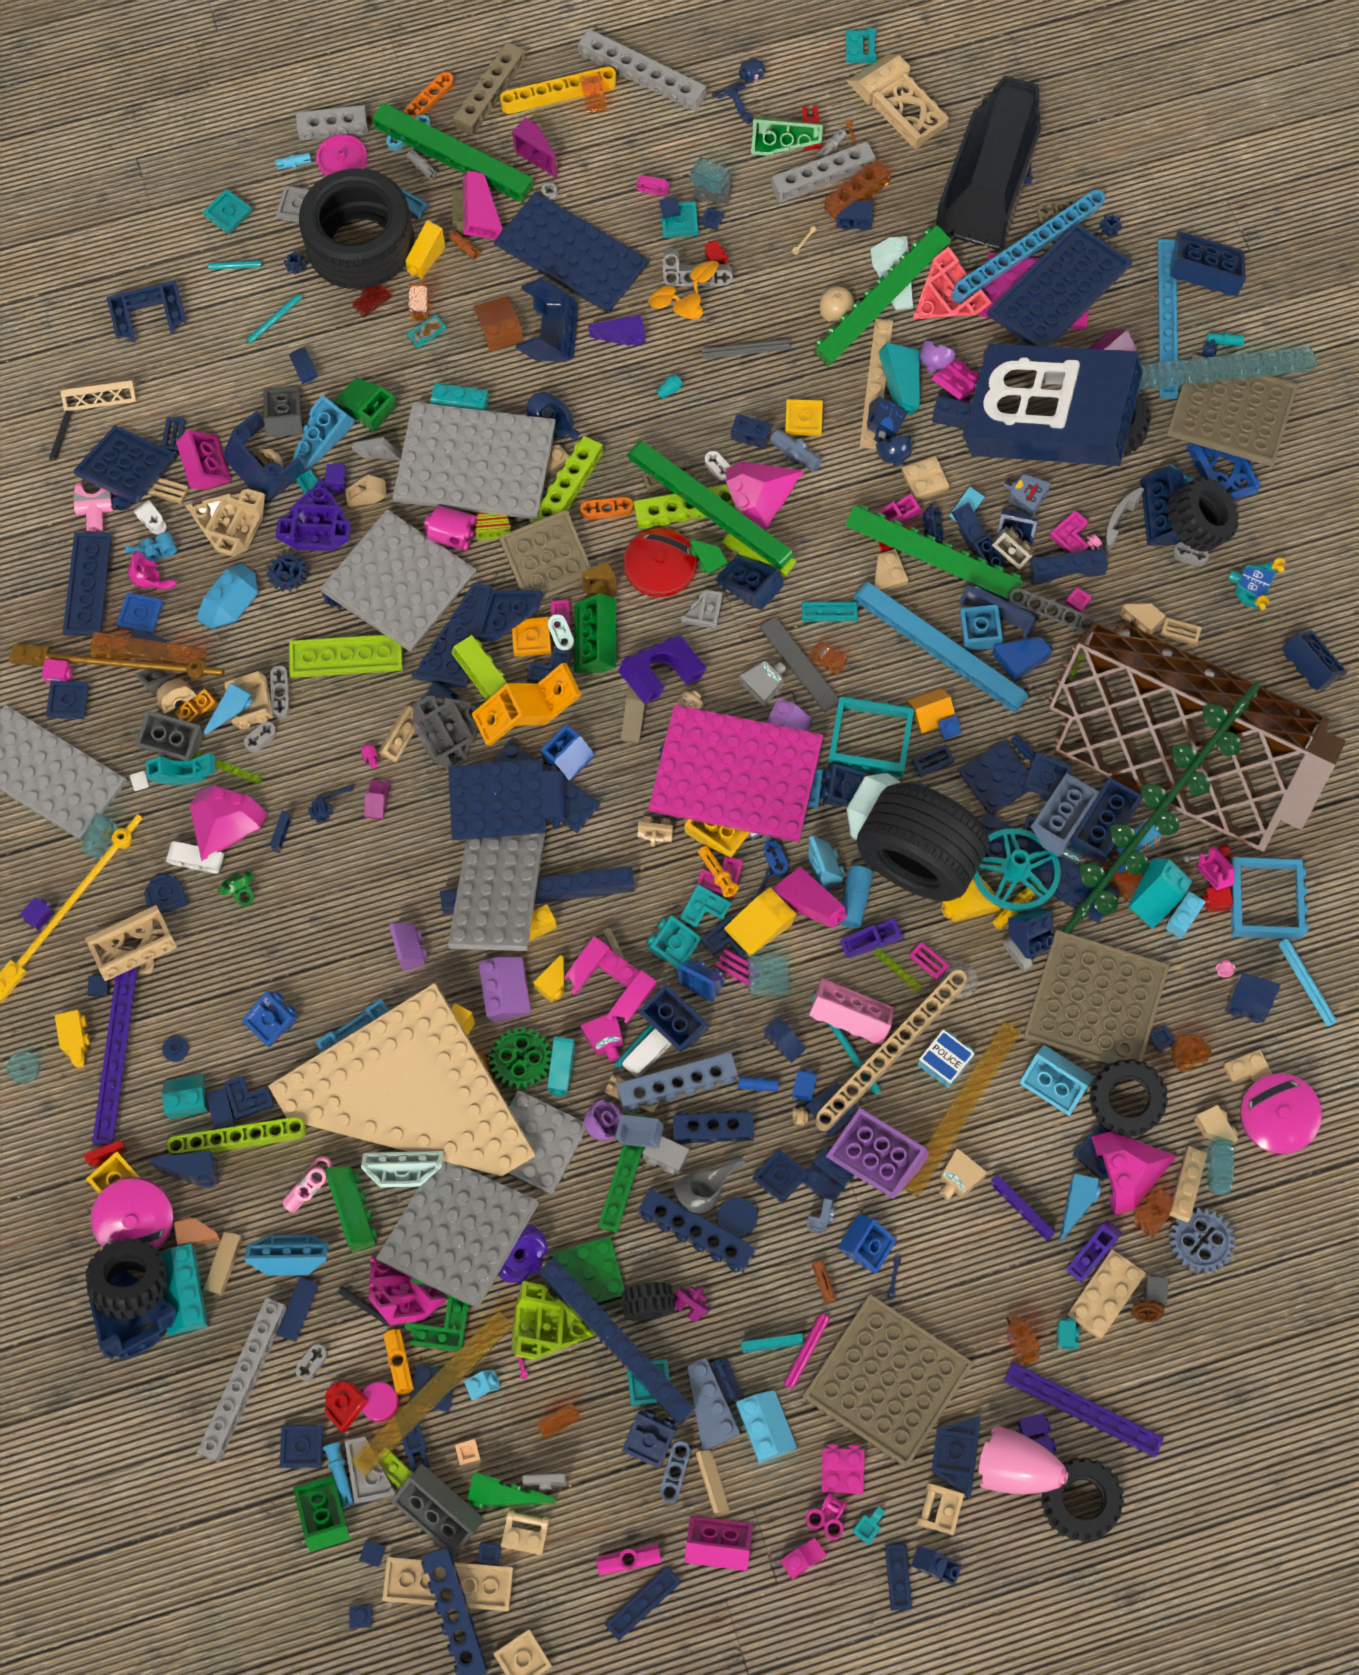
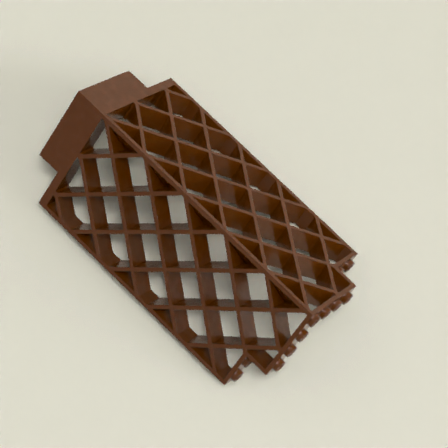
M1095 622L1091 627L1088 626L1082 636L1074 643L1071 649L1073 656L1071 659H1067L1063 667L1066 671L1064 675L1059 676L1056 682L1058 689L1056 692H1052L1048 700L1051 702L1048 709L1066 717L1061 727L1064 731L1062 735L1058 734L1054 742L1057 745L1055 752L1140 793V786L1146 784L1140 768L1163 761L1171 784L1161 787L1167 795L1179 780V777L1171 759L1173 758L1172 752L1167 749L1160 727L1182 721L1191 742L1188 745L1194 748L1198 755L1211 738L1200 741L1191 718L1203 714L1202 706L1206 704L1220 705L1226 709L1229 715L1236 699H1239L1241 696L1243 697L1253 683L1125 622L1120 627L1116 626L1114 631ZM1084 650L1092 672L1069 679L1078 656ZM1126 669L1135 693L1113 699L1104 676ZM1095 679L1104 703L1082 709L1073 686ZM1260 687L1249 701L1248 709L1235 719L1227 731L1234 733L1238 738L1259 732L1267 755L1243 762L1239 751L1238 754L1232 755L1235 765L1211 771L1207 758H1205L1200 764L1202 773L1209 779V791L1215 805L1202 809L1189 805L1184 792L1186 785H1184L1176 795L1177 798H1174L1169 804V807L1264 852L1280 820L1302 831L1338 761L1346 740L1325 731L1330 721L1329 718ZM1063 689L1071 708L1058 702ZM1170 690L1179 713L1156 720L1147 697ZM1139 700L1147 723L1125 730L1116 707ZM1107 710L1116 733L1094 740L1086 716ZM1074 720H1076L1085 743L1069 747L1064 744V741ZM1151 731L1159 754L1137 760L1128 737ZM1120 741L1128 763L1114 768L1104 764L1097 747ZM1088 750L1089 753H1090V756H1088V755H1086V754H1084V753H1082V752ZM1303 753L1302 761L1289 784L1279 760ZM1271 763L1279 786L1255 792L1247 770ZM1131 771L1132 774H1133V777H1131V776H1129V775H1127V774H1125V773ZM1239 773L1247 795L1223 802L1215 779ZM1284 794L1272 820L1268 824L1259 800ZM1250 803L1259 826L1245 830L1233 826L1227 810ZM1218 813L1220 819L1212 816V814ZM1263 834V837L1260 839L1256 835Z

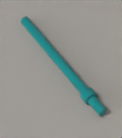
M828 1023L859 1070L864 1064L842 1030ZM862 1075L865 1081L870 1080L868 1075ZM876 1082L870 1087L874 1095H878L881 1092Z

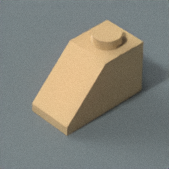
M366 475L345 489L347 506L375 504L387 496L385 480L372 475Z

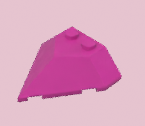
M742 461L726 469V482L736 509L759 527L766 529L804 471Z
M213 785L197 791L189 806L201 861L207 859L208 855L215 851L218 853L244 839L245 835L259 831L268 813L251 797Z
M1112 1131L1092 1136L1097 1156L1103 1155L1113 1194L1108 1196L1114 1215L1134 1210L1177 1157L1175 1154Z
M371 1255L368 1299L389 1325L424 1320L446 1301L447 1298L441 1291L429 1286L412 1284V1277L378 1262L377 1257Z

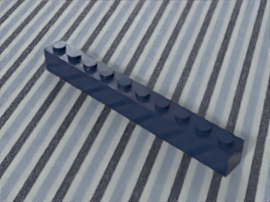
M632 866L538 878L534 905L635 892ZM458 888L440 890L441 908L444 916L453 915Z
M555 1258L539 1271L540 1276L679 1426L695 1412L693 1406Z

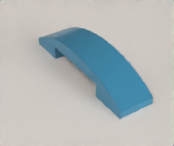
M379 999L367 1007L363 1014L334 1033L332 1031L315 1041V1044L321 1052H324L389 1012V1009L382 999Z

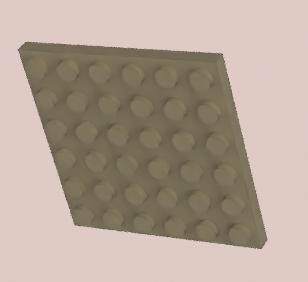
M1193 354L1167 436L1273 467L1298 384Z
M1056 930L1054 942L1050 948L1023 1039L1104 1065L1121 1059H1136V1061L1141 1062L1170 965Z
M869 1295L802 1398L905 1468H908L974 1363L874 1296Z

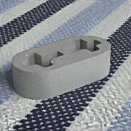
M1183 542L1176 544L1173 550V556L1176 560L1198 567L1204 566L1209 558L1208 551L1200 552L1193 550L1190 546L1183 544ZM1181 549H1184L1183 554H1180ZM1199 554L1202 555L1201 560L1197 559Z
M264 722L254 729L244 740L247 751L257 753L276 736L275 726L271 722ZM264 729H270L271 733H265ZM250 741L256 742L257 745H250Z
M1010 937L1003 941L1005 949L1022 971L1033 966L1031 959H1027Z
M315 1344L311 1346L297 1365L296 1375L300 1380L310 1381L326 1361L328 1353L322 1345ZM321 1349V1354L323 1356L321 1358L317 1357L314 1360V1362H312V1360L315 1357L313 1352L319 1351ZM309 1364H311V1366L308 1369L310 1371V1374H305L304 1376H301V1369H306L309 1366Z

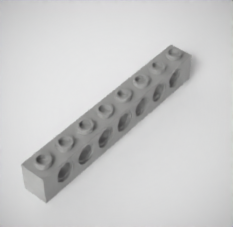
M588 29L578 42L579 54L582 57L588 58L600 66L612 67L615 73H619L626 79L633 80L642 87H647L655 93L683 105L687 109L697 111L706 98L705 85L591 29Z
M265 1298L198 1448L197 1453L218 1463L221 1462L277 1336L276 1334L287 1310L284 1304Z

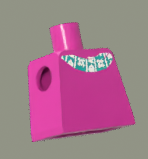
M606 1014L580 1025L582 1034L597 1056L606 1054L610 1062L620 1058L617 1048L623 1046V1040L617 1016H613V1020L609 1021L606 1019L608 1015Z

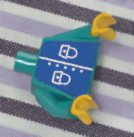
M1277 558L1274 562L1246 565L1243 574L1232 570L1228 580L1238 584L1234 594L1244 606L1265 610V603H1270L1266 594L1276 574L1275 570L1283 572L1285 568L1282 565H1285L1286 562L1283 558Z

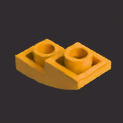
M204 688L192 701L185 702L175 714L180 720L194 723L213 709L218 702Z

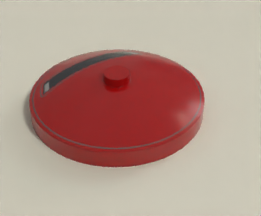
M667 528L649 529L637 535L627 546L623 559L624 572L629 583L642 594L651 597H669L683 591L692 582L697 570V556H693L689 549L692 545L683 534Z

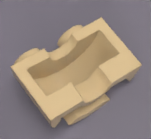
M181 678L167 681L156 692L158 706L163 714L174 709L177 701L183 700L187 702L197 697L192 687Z

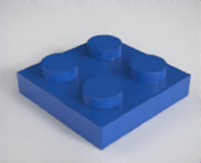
M127 592L116 623L117 628L128 631L137 629L153 635L164 604L163 600Z

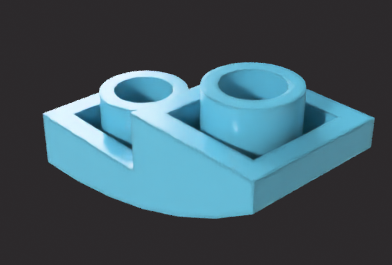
M969 487L953 511L969 503L975 512L985 497ZM951 513V514L949 515V517H950L951 519H953L954 521H956L955 518L953 517L952 513Z

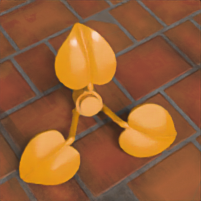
M708 261L694 267L690 277L694 280L695 293L680 299L674 295L676 292L675 287L664 286L651 295L648 304L652 308L661 309L669 305L672 299H676L677 301L673 305L674 313L688 319L701 317L704 311L700 306L701 297L698 294L697 283L708 281L717 270L719 262Z

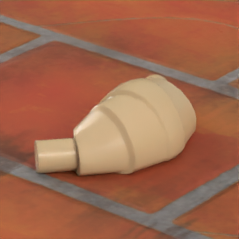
M260 448L259 450H253L252 455L258 457L264 467L269 463L276 462L284 469L282 457L272 449Z

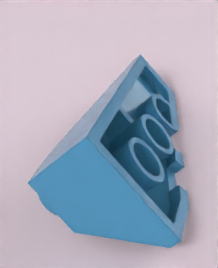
M323 395L320 396L310 410L308 424L304 426L303 437L298 442L291 461L292 463L295 459L299 458L306 471L342 439L356 421Z

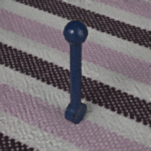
M349 785L345 789L322 797L317 796L316 800H325L345 792H351L354 790V787Z
M771 869L766 870V876L756 897L762 893L768 878L772 876L773 871Z
M899 1256L893 1259L894 1269L891 1287L887 1293L889 1298L895 1297L894 1288L898 1265L901 1263Z

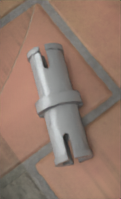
M839 128L831 138H828L826 144L817 152L819 158L836 151L839 147L838 145L847 137L846 132L840 133L842 129Z
M414 149L407 153L406 158L415 165L417 171H421L429 180H432V177H436L437 171L428 164L425 158L418 155Z

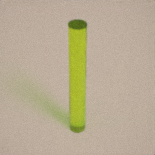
M880 948L876 949L874 954L916 992L922 988L916 980Z

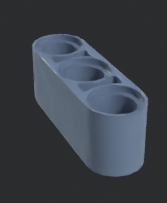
M683 1441L676 1442L673 1445L661 1485L660 1495L667 1504L675 1503L678 1500L688 1466L690 1448ZM677 1448H685L687 1450L684 1457L676 1456L675 1451ZM674 1467L681 1470V1475L677 1478H673L669 1474L670 1470ZM667 1488H673L676 1491L673 1498H666L664 1496V1491Z

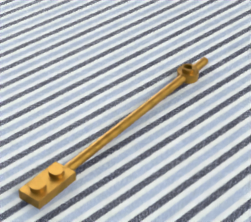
M13 644L9 658L12 664L44 666L45 659L72 663L186 672L194 680L203 678L205 674L224 675V668L206 667L201 660H192L188 665L66 655L50 653V648L47 646Z

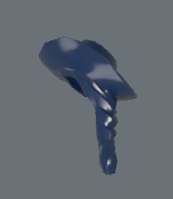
M547 392L535 393L530 397L527 402L526 413L528 416L555 419L556 425L553 438H563L568 434L571 439L577 440L580 434L573 427V414L562 400Z

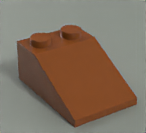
M507 296L474 306L489 352L523 342L522 329Z

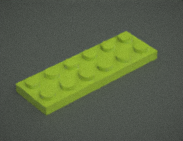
M386 635L289 641L291 678L403 671L402 646Z

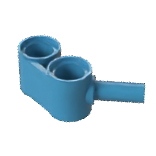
M165 532L155 538L156 543L152 539H146L141 541L138 547L125 546V552L133 554L135 551H140L146 559L155 562L161 558L174 555L177 552V548L171 534Z

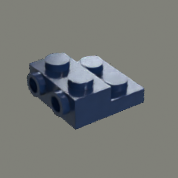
M1036 752L1023 788L1039 794V798L1048 801L1065 774L1073 775L1070 773L1072 766Z
M833 763L823 773V779L826 782L820 792V797H823L822 803L839 808L842 806L847 807L863 778L868 776V773Z
M824 1147L808 1168L809 1176L802 1183L823 1200H832L833 1204L855 1175L826 1158L832 1147L829 1149Z
M645 1409V1411L640 1410L622 1452L660 1469L678 1427L674 1426L675 1422L671 1419L664 1418L661 1420L657 1418L656 1413L649 1409Z

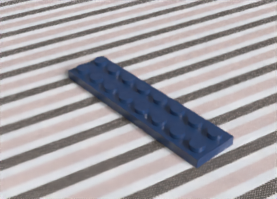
M987 811L980 821L988 835L1002 829L1014 828ZM1007 835L1010 853L1012 854L1014 850L1010 835ZM1015 835L1020 850L1026 851L1029 855L1046 850L1041 844L1029 837ZM1004 836L990 841L989 849L985 856L1007 858ZM1048 854L1044 857L1033 860L1030 863L1032 865L1042 859L1049 857L1050 855ZM1057 856L1061 874L1058 887L1053 896L1075 909L1082 901L1087 899L1095 887H1088L1083 884L1078 865L1062 856ZM1052 859L1031 869V872L1042 882V885L1047 890L1050 889L1054 880ZM1107 884L1103 889L1110 891L1115 896L1119 893V890L1110 884ZM1094 903L1091 905L1089 913H1087V917L1097 923L1105 915L1095 909Z

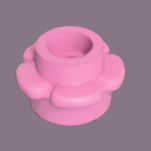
M1095 534L1090 537L1087 536L1088 541L1086 543L1091 550H1098L1103 545Z
M1222 960L1216 965V971L1219 976L1230 977L1234 974L1235 965L1231 964L1229 960Z

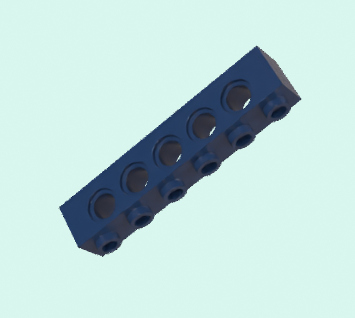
M651 1188L638 1208V1212L641 1215L640 1218L648 1223L653 1221L658 1224L657 1227L660 1230L676 1234L675 1238L684 1243L686 1241L690 1242L695 1250L711 1254L710 1257L719 1263L721 1261L728 1264V1268L736 1273L739 1271L744 1273L756 1253L755 1247L697 1214L690 1212L688 1209ZM660 1208L665 1209L667 1212L662 1217L655 1214ZM677 1218L684 1221V1224L680 1227L673 1224V1221ZM698 1228L702 1233L695 1237L690 1232L692 1229ZM711 1238H715L719 1241V1244L712 1247L708 1244V1241ZM733 1248L737 1254L730 1257L725 1252L727 1249Z
M450 1546L425 1554L423 1556L424 1560L421 1561L424 1573L429 1575L428 1587L430 1593L435 1594L437 1600L434 1606L437 1614H441L443 1619L441 1628L444 1636L448 1635L450 1644H447L450 1656H454L457 1664L454 1665L456 1675L487 1674L489 1671ZM437 1567L445 1569V1578H438L436 1576L435 1570ZM443 1588H449L452 1591L451 1599H445L442 1596ZM450 1609H456L459 1612L457 1620H452L449 1617L448 1612ZM456 1630L465 1632V1640L459 1641L456 1639ZM463 1651H469L472 1654L471 1661L466 1662L462 1659Z

